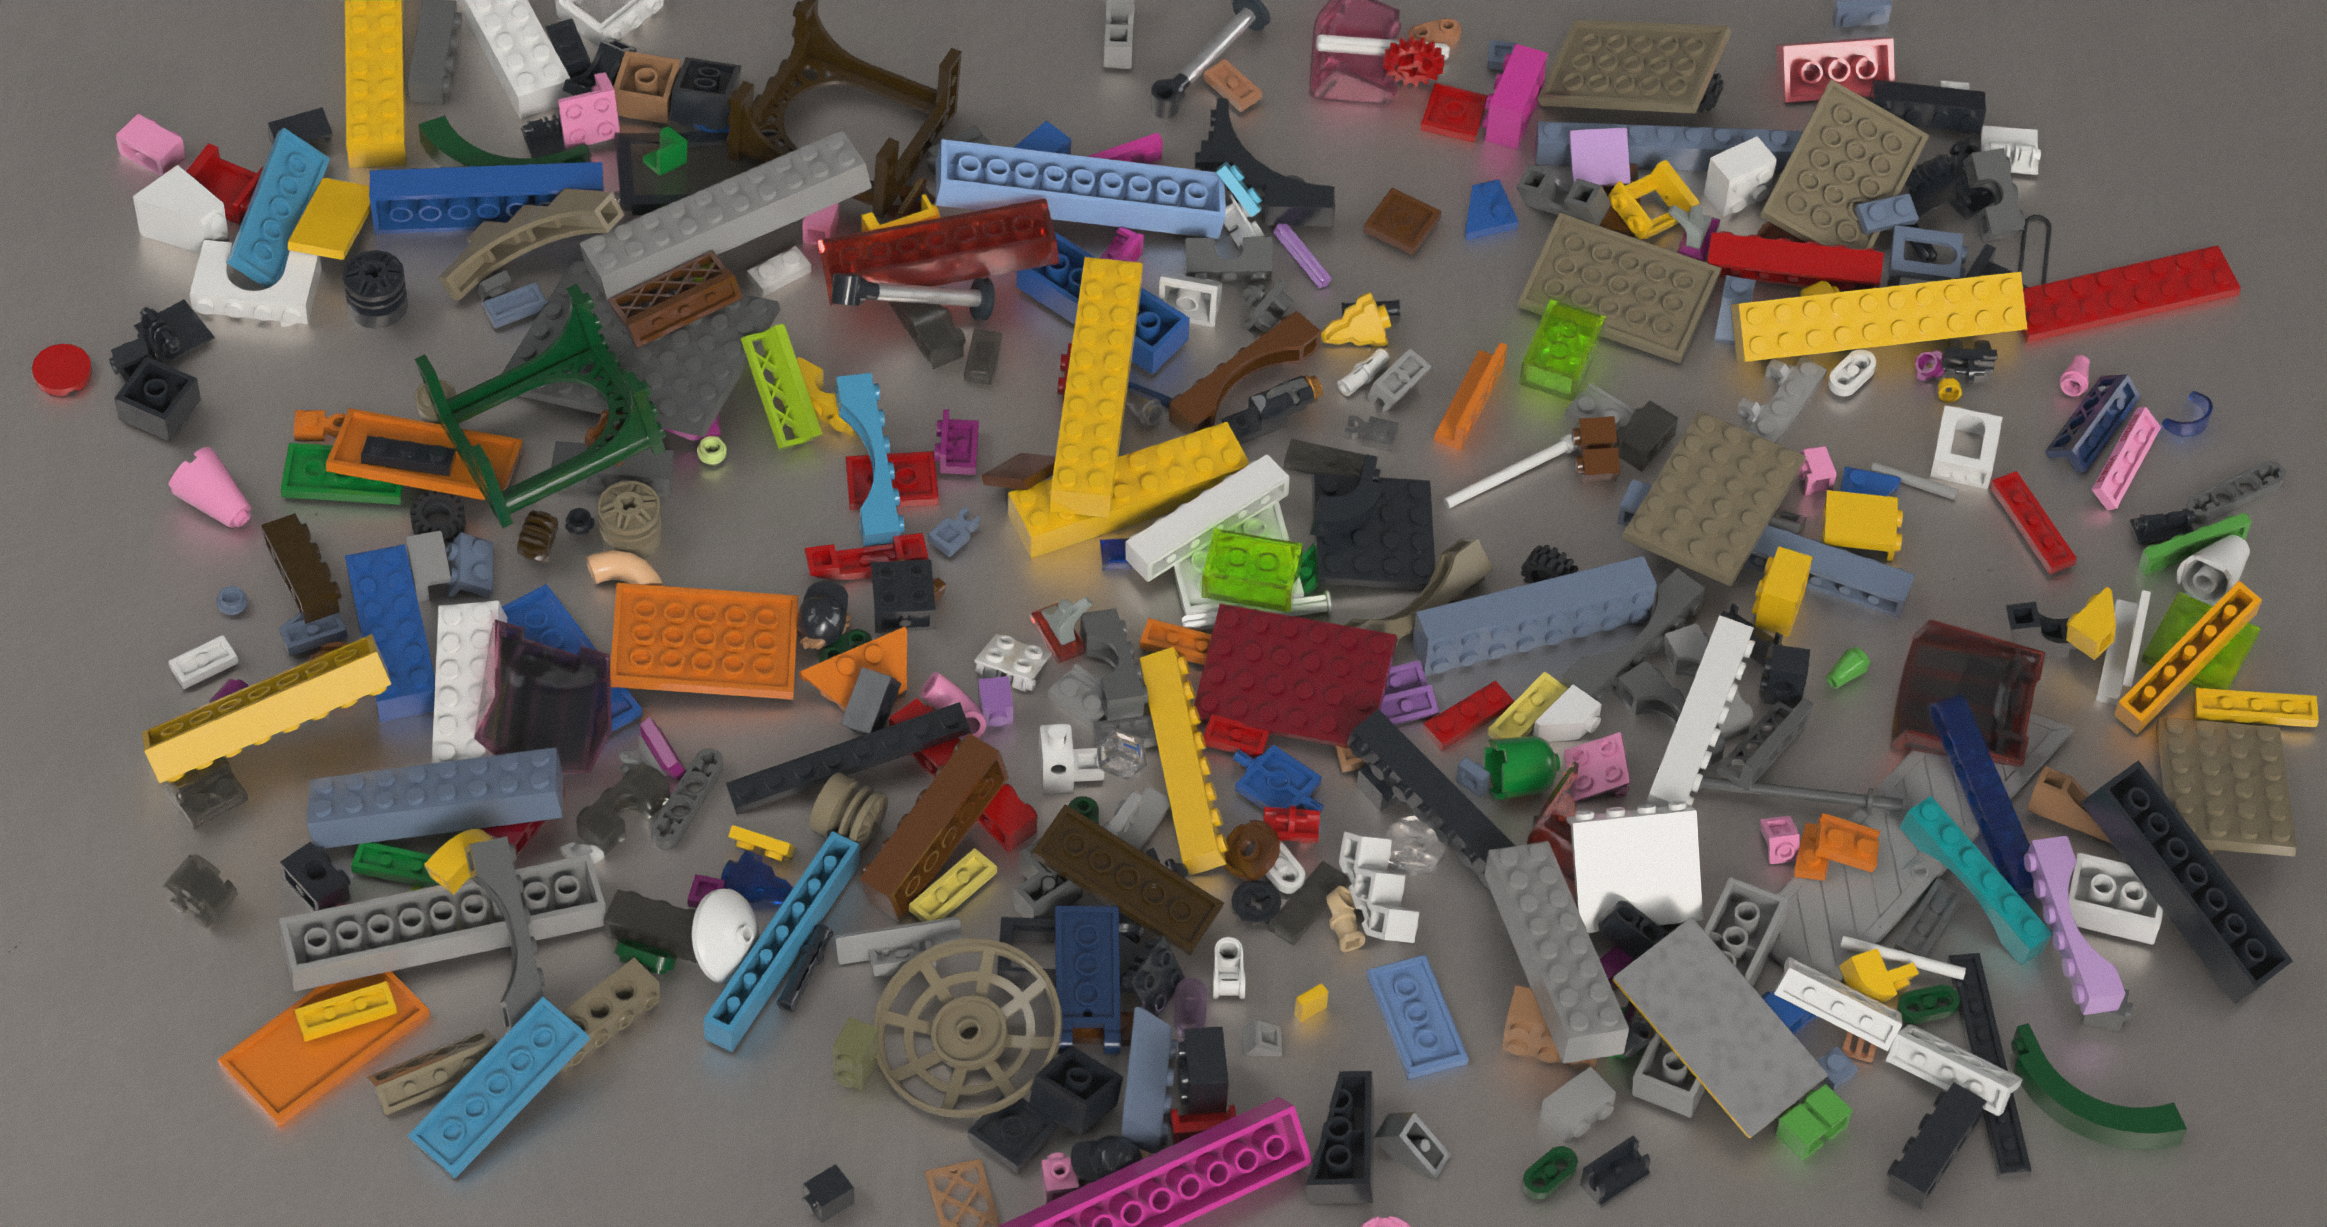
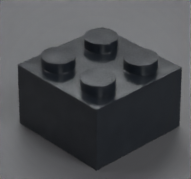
M146 356L114 397L119 420L170 441L200 402L201 397L196 377Z
M1223 1026L1184 1029V1039L1178 1042L1179 1058H1177V1075L1181 1077L1179 1089L1181 1105L1187 1106V1115L1226 1112L1229 1079Z
M1071 1046L1035 1075L1029 1105L1081 1135L1117 1106L1124 1076Z

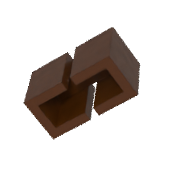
M1615 416L1579 418L1575 428H1572L1571 436L1572 444L1577 446L1579 456L1575 457L1574 464L1576 474L1581 476V483L1616 481L1621 472L1618 447L1614 448L1613 446L1614 443H1617Z

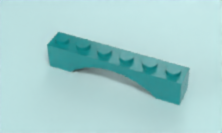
M1930 795L1908 810L1899 828L1919 851L1941 862L1967 886L1986 912L2000 943L2019 965H2024L2044 951L2053 933L1935 799Z

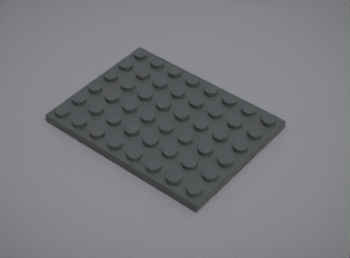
M574 258L549 297L548 305L542 308L502 373L535 358L557 339L567 322L570 311V299L566 288L577 283L582 293L588 292L593 300L595 308L591 312L597 315L602 329L598 330V332L604 335L608 343L609 350L607 351H614L620 363L618 368H625L627 373L633 371L639 381H646L652 394L651 397H648V400L654 403L659 414L655 421H659L662 428L705 437L749 363L741 338L768 330L781 308L778 301L742 294V299L636 348L630 334L612 310L609 302L587 270L585 261ZM654 289L648 292V294H657L659 289ZM668 290L666 294L675 295L677 290ZM627 302L621 306H631L633 302ZM642 302L640 307H649L651 303ZM761 340L752 342L755 351L760 345ZM585 365L579 374H589L595 365ZM599 375L595 380H602L601 376ZM551 383L519 395L597 414H602L604 410L609 411L607 401L598 391L579 383Z

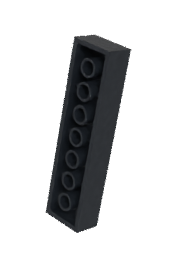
M2139 760L2081 802L2235 1004L2257 990L2293 962Z

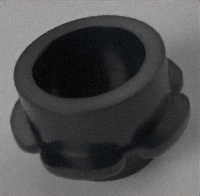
M575 508L568 513L565 528L570 534L584 536L589 533L590 529L594 528L595 521L591 518L588 510Z

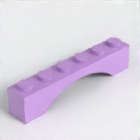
M2068 836L2032 840L2028 852L2024 856L2025 868L2028 872H2031L2033 877L2034 893L2037 898L2041 899L2043 917L2046 924H2050L2053 932V945L2061 954L2063 973L2070 979L2074 1002L2079 1004L2082 1015L2119 1010L2126 993L2116 966L2101 957L2088 944L2079 932L2072 917L2068 886L2077 860Z

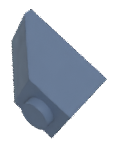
M1726 276L1714 341L1735 345L1731 304L1751 302L1755 280Z

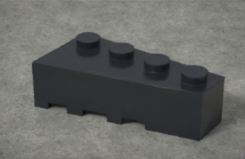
M1340 1071L1329 1105L1328 1117L1326 1122H1324L1321 1132L1322 1137L1319 1147L1314 1155L1313 1167L1306 1182L1308 1204L1373 1203L1374 1083L1372 1071Z

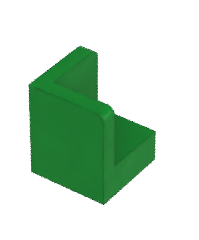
M670 126L660 130V148L643 156V163L659 176L687 163V140Z

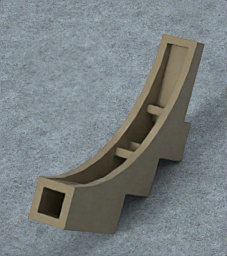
M565 188L547 207L523 205L507 223L483 221L466 239L469 246L438 278L450 298L460 301L474 286L511 260L560 239L589 233H608L625 214L612 192Z

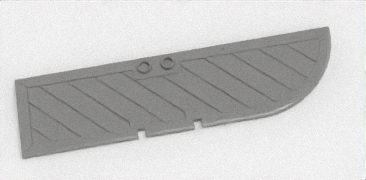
M1987 710L1952 719L1930 732L1876 788V791L1882 797L1903 799L1902 811L1872 808L1871 815H1867L1866 807L1859 806L1847 819L1848 821L1880 831L1877 867L1871 873L1830 860L1826 881L1797 878L1794 875L1777 893V895L1788 899L1786 920L1770 951L1769 957L1784 966L1789 956L1842 983L1844 977L1839 965L1853 956L1862 954L1840 948L1843 935L1878 945L1935 883L1936 879L1948 869L1932 856L1919 851L1899 828L1907 811L1931 795L1965 835L1973 841L2067 740L2074 729L2054 719L2035 713L2019 710Z

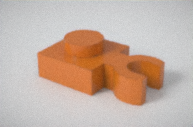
M296 410L294 440L325 441V434H330L337 438L341 428L337 427V425L343 423L346 414L336 413L326 417L325 410Z

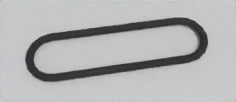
M2032 215L2025 219L2018 272H2021L2022 275L2028 222L2033 219L2043 220L2047 224V237L2041 284H2045L2052 226L2046 217Z

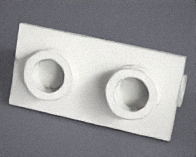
M1231 194L1229 196L1233 203L1225 205L1226 217L1224 224L1229 232L1239 227L1231 233V236L1238 245L1239 250L1242 251L1243 237H1263L1264 234L1256 221L1253 223L1249 222L1247 218L1250 215L1240 202L1237 203Z

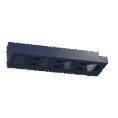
M2128 374L2100 376L2046 449L2045 453L2048 458L2067 457L2076 473L2087 471L2141 397Z

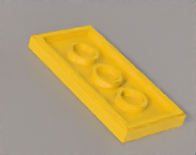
M322 178L288 240V250L344 260L371 211L370 186Z

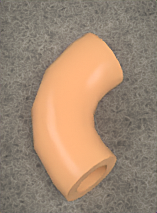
M610 550L585 557L589 573L595 584L609 580H620L629 584L664 585L659 574L651 564L634 553Z

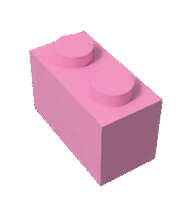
M140 114L132 118L116 134L119 154L160 177L177 166L186 157L183 139L179 134L166 130L153 119H147Z

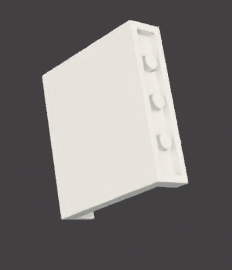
M1686 801L1668 802L1666 807H1656L1655 804H1641L1637 806V810L1625 811L1623 807H1612L1606 809V813L1594 814V811L1584 810L1576 812V816L1567 817V822L1571 825L1576 906L1588 933L1600 932L1598 920L1618 901L1622 900L1631 903L1658 925L1683 923L1689 918H1693L1695 921L1703 920L1697 813L1690 804H1687Z

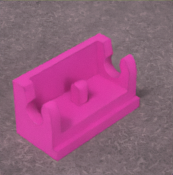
M1119 227L1116 232L1127 239L1116 235L1113 242L1099 258L1136 262L1143 254L1144 235L1137 234L1124 227Z

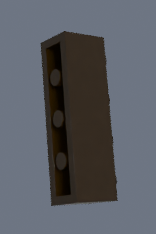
M296 513L262 524L265 546L305 624L339 613L338 599L342 598L340 588L336 581L331 583L330 579H332L327 563L320 562V559H322L320 550L316 542H310L311 534L307 524H301Z

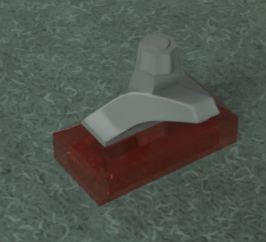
M1084 597L1072 605L1067 599H1061L1060 602L1031 613L1033 624L1057 664L1085 654V645L1075 631L1074 625L1080 616L1092 606V602L1088 597Z

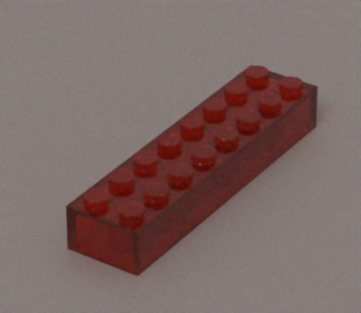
M1046 198L817 240L830 305H835L830 303L833 273L861 275L867 282L938 286L1059 263L1057 240Z

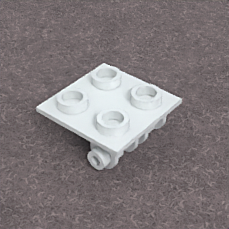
M1983 125L1981 152L2004 148L2005 155L2011 161V173L2038 175V160L2041 157V149H2038V130Z
M995 634L975 659L977 663L975 671L985 678L1004 677L1005 673H1007L1006 676H1009L1010 684L1013 680V688L1023 692L1027 690L1033 691L1036 685V680L1033 678L1052 656V653L1043 650L1037 645H1028L1016 641L1011 636Z

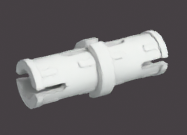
M1379 348L1369 358L1356 363L1354 369L1337 382L1339 390L1344 395L1350 396L1361 385L1370 383L1376 373L1391 363L1388 353Z

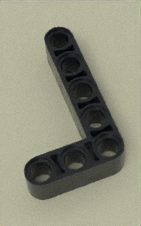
M1623 900L1618 901L1598 920V927L1602 935L1634 960L1670 934L1631 903ZM1629 1000L1623 1013L1629 1027L1623 1055L1632 1057L1655 1037L1657 1031Z

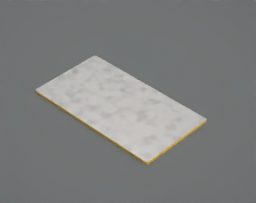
M1689 918L1613 977L1614 983L1748 1138H1752L1827 1077L1826 1071L1693 918Z

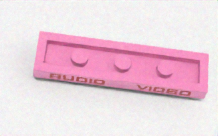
M2146 406L2136 408L2092 488L2094 494L2107 510L2117 509L2161 428Z

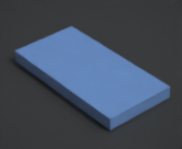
M1426 954L1366 970L1367 980L1408 1080L1468 1064L1469 1058Z

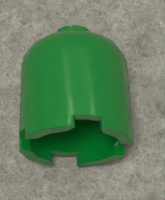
M1537 736L1488 740L1491 746L1484 748L1483 767L1490 773L1493 788H1488V791L1493 799L1504 800L1541 794L1553 785L1556 772L1560 770V759L1557 753L1554 754L1552 747L1545 739Z

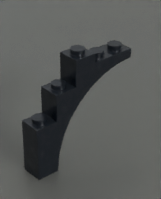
M1217 98L1216 110L1211 109L1210 125L1214 127V131H1209L1208 140L1201 141V151L1195 152V169L1217 172V169L1225 162H1228L1230 166L1235 164L1245 177L1242 180L1248 189L1253 187L1262 198V201L1259 203L1261 207L1259 213L1264 214L1265 225H1277L1280 223L1281 225L1288 224L1289 226L1334 227L1335 186L1310 184L1294 180L1271 170L1256 160L1244 148L1233 130L1229 115L1228 98ZM1232 193V195H1233V197L1235 198V200L1237 201V203H1239L1238 199H1237V198L1234 196V194Z

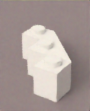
M1344 832L1339 864L1342 872L1348 873L1352 883L1348 888L1356 909L1362 910L1365 919L1362 926L1365 934L1382 940L1414 943L1418 928L1419 912L1400 907L1406 876L1387 871L1388 861L1391 856L1392 840L1372 834Z

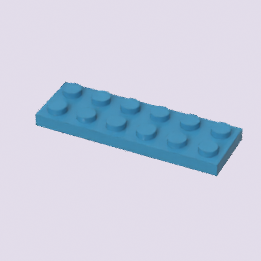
M282 128L278 131L226 261L227 264L266 289L275 285L282 278L290 252L288 250V240L325 174L330 161L328 156L287 129Z
M542 997L407 1136L455 1179L590 1040V1037L546 998Z

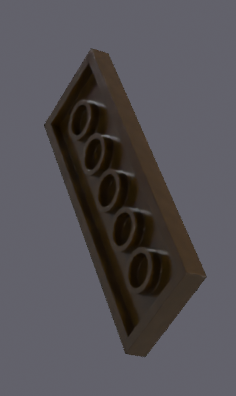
M1064 804L1031 853L1032 858L1106 904L1119 906V912L1159 937L1164 935L1167 942L1190 956L1224 906V902L1066 804Z

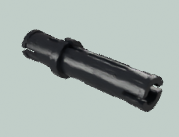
M823 924L815 925L807 945L801 947L799 951L800 958L780 998L776 1002L782 1010L787 1012L796 1010V1006L817 965L822 964L824 960L823 953L831 937L834 935L833 930Z

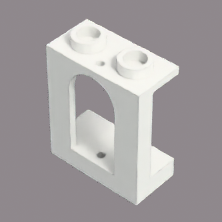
M1945 405L1930 477L1988 489L2003 417ZM1955 429L1984 435L1980 459L1951 454Z

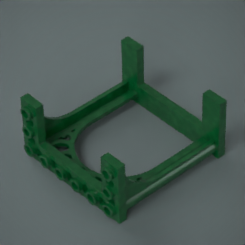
M577 283L566 288L570 299L568 319L560 335L545 351L535 358L447 400L437 373L427 356L424 354L414 359L438 422L502 528L513 524L510 514L649 448L655 456L666 451L662 441L666 435L660 422L655 421L659 414L654 403L648 400V397H651L652 394L646 381H639L633 371L627 373L625 368H618L620 363L614 351H607L609 350L608 343L604 335L598 332V330L602 329L597 315L591 312L595 308L593 300L588 292L582 293ZM585 365H595L589 374H579ZM600 375L602 380L596 381L595 379ZM572 382L583 384L595 389L605 398L609 406L608 421L602 434L590 447L580 454L503 491L500 489L491 462L481 445L477 444L472 447L459 426L460 423L527 391L551 383ZM623 411L624 415H617V413ZM624 423L620 431L614 429L616 425Z

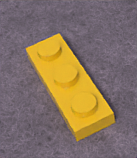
M387 981L294 1009L304 1042L397 1014V1008Z

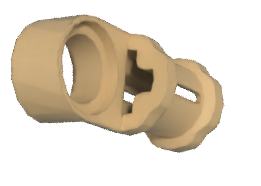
M1339 885L1326 896L1328 906L1333 915L1329 920V925L1332 930L1336 931L1340 950L1350 952L1360 948L1365 943L1366 938L1364 933L1359 932L1355 923L1357 918L1354 909L1356 907L1350 891L1346 887Z

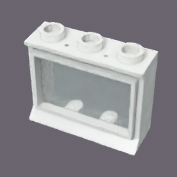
M555 0L557 17L562 21L572 18L578 32L598 47L600 41L611 38L620 41L623 36L632 29L639 27L646 18L657 13L664 5L663 0Z

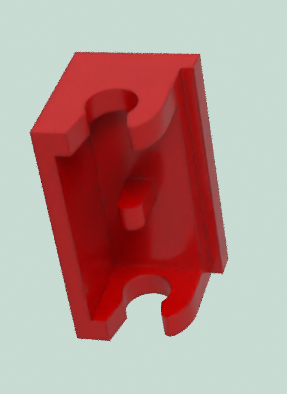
M1235 1104L1228 1105L1227 1112L1178 1115L1177 1109H1171L1169 1119L1172 1145L1236 1117Z

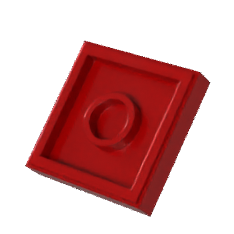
M1435 83L1420 130L1475 143L1486 111L1485 104L1488 95Z

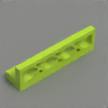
M775 325L764 332L742 337L741 342L778 449L806 444L823 435L785 325ZM761 340L765 351L763 357L756 353L752 342ZM765 368L772 372L774 376L773 385L765 380L763 374ZM774 396L782 400L784 405L782 412L775 408L773 403ZM784 423L792 428L795 439L786 440L782 429Z

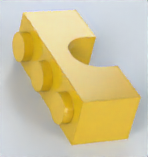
M798 357L797 362L817 419L830 424L835 430L845 432L853 437L856 432L839 417L835 393L821 391L824 388L823 369Z

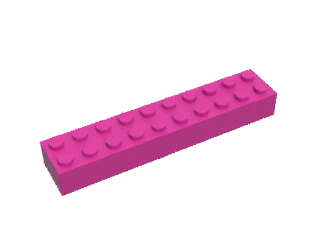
M1277 1097L997 1227H1177L1312 1164L1313 1161L1295 1106L1281 1097Z

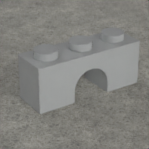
M1106 0L1104 68L1132 69L1135 0Z

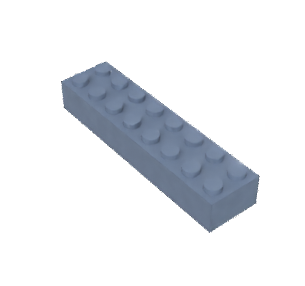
M1641 556L1416 612L1412 648L1417 660L1421 662L1424 674H1438L1448 669L1471 666L1476 662L1488 659H1499L1516 652H1527L1544 645H1555L1561 641L1576 637L1584 638L1589 634L1604 630L1612 631L1617 627L1632 623L1640 624L1651 618L1657 583L1645 557Z
M557 748L309 779L307 826L313 845L317 849L563 818V771Z

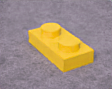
M732 825L728 837L736 841L735 847L749 852H753L754 847L765 850L764 856L781 862L783 857L792 859L796 847L790 843Z

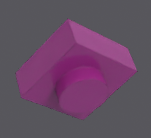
M695 874L687 899L688 907L697 908L701 900L711 891L726 889V880Z

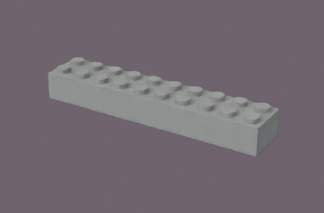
M841 130L625 224H621L611 229L608 233L593 236L579 244L587 270L608 301V299L712 250L716 255L869 190L872 187L865 161L844 131Z
M591 854L515 870L516 875L519 874L523 882V893H520L522 904L528 907L531 922L527 924L530 937L533 936L535 940H541L605 926L606 905ZM468 879L454 895L439 885L279 919L280 940L294 992L511 946L505 920L497 905L484 889L471 879Z

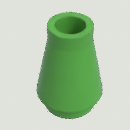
M1858 647L1846 649L1825 678L1834 689H1839L1842 685L1866 673L1867 667L1871 664L1870 660Z

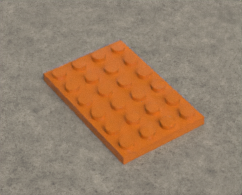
M617 583L609 687L793 700L799 596Z

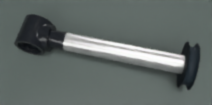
M1233 0L1232 6L1236 16L1173 79L1158 80L1152 85L1151 111L1156 117L1168 119L1175 116L1179 109V102L1185 97V90L1247 28L1261 31L1270 23V13L1260 0Z
M833 273L830 303L860 306L866 300L969 306L970 313L975 320L980 318L987 320L993 311L995 291L994 285L988 277L984 279L976 277L970 289L875 283L867 282L861 275Z

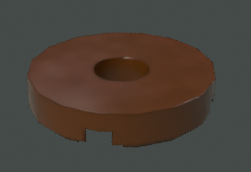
M1256 819L1250 820L1251 823L1238 825L1226 839L1228 851L1224 852L1227 863L1224 867L1231 875L1244 881L1257 880L1267 874L1275 865L1280 853V839L1277 832L1266 822ZM1255 844L1254 852L1246 856L1247 849Z

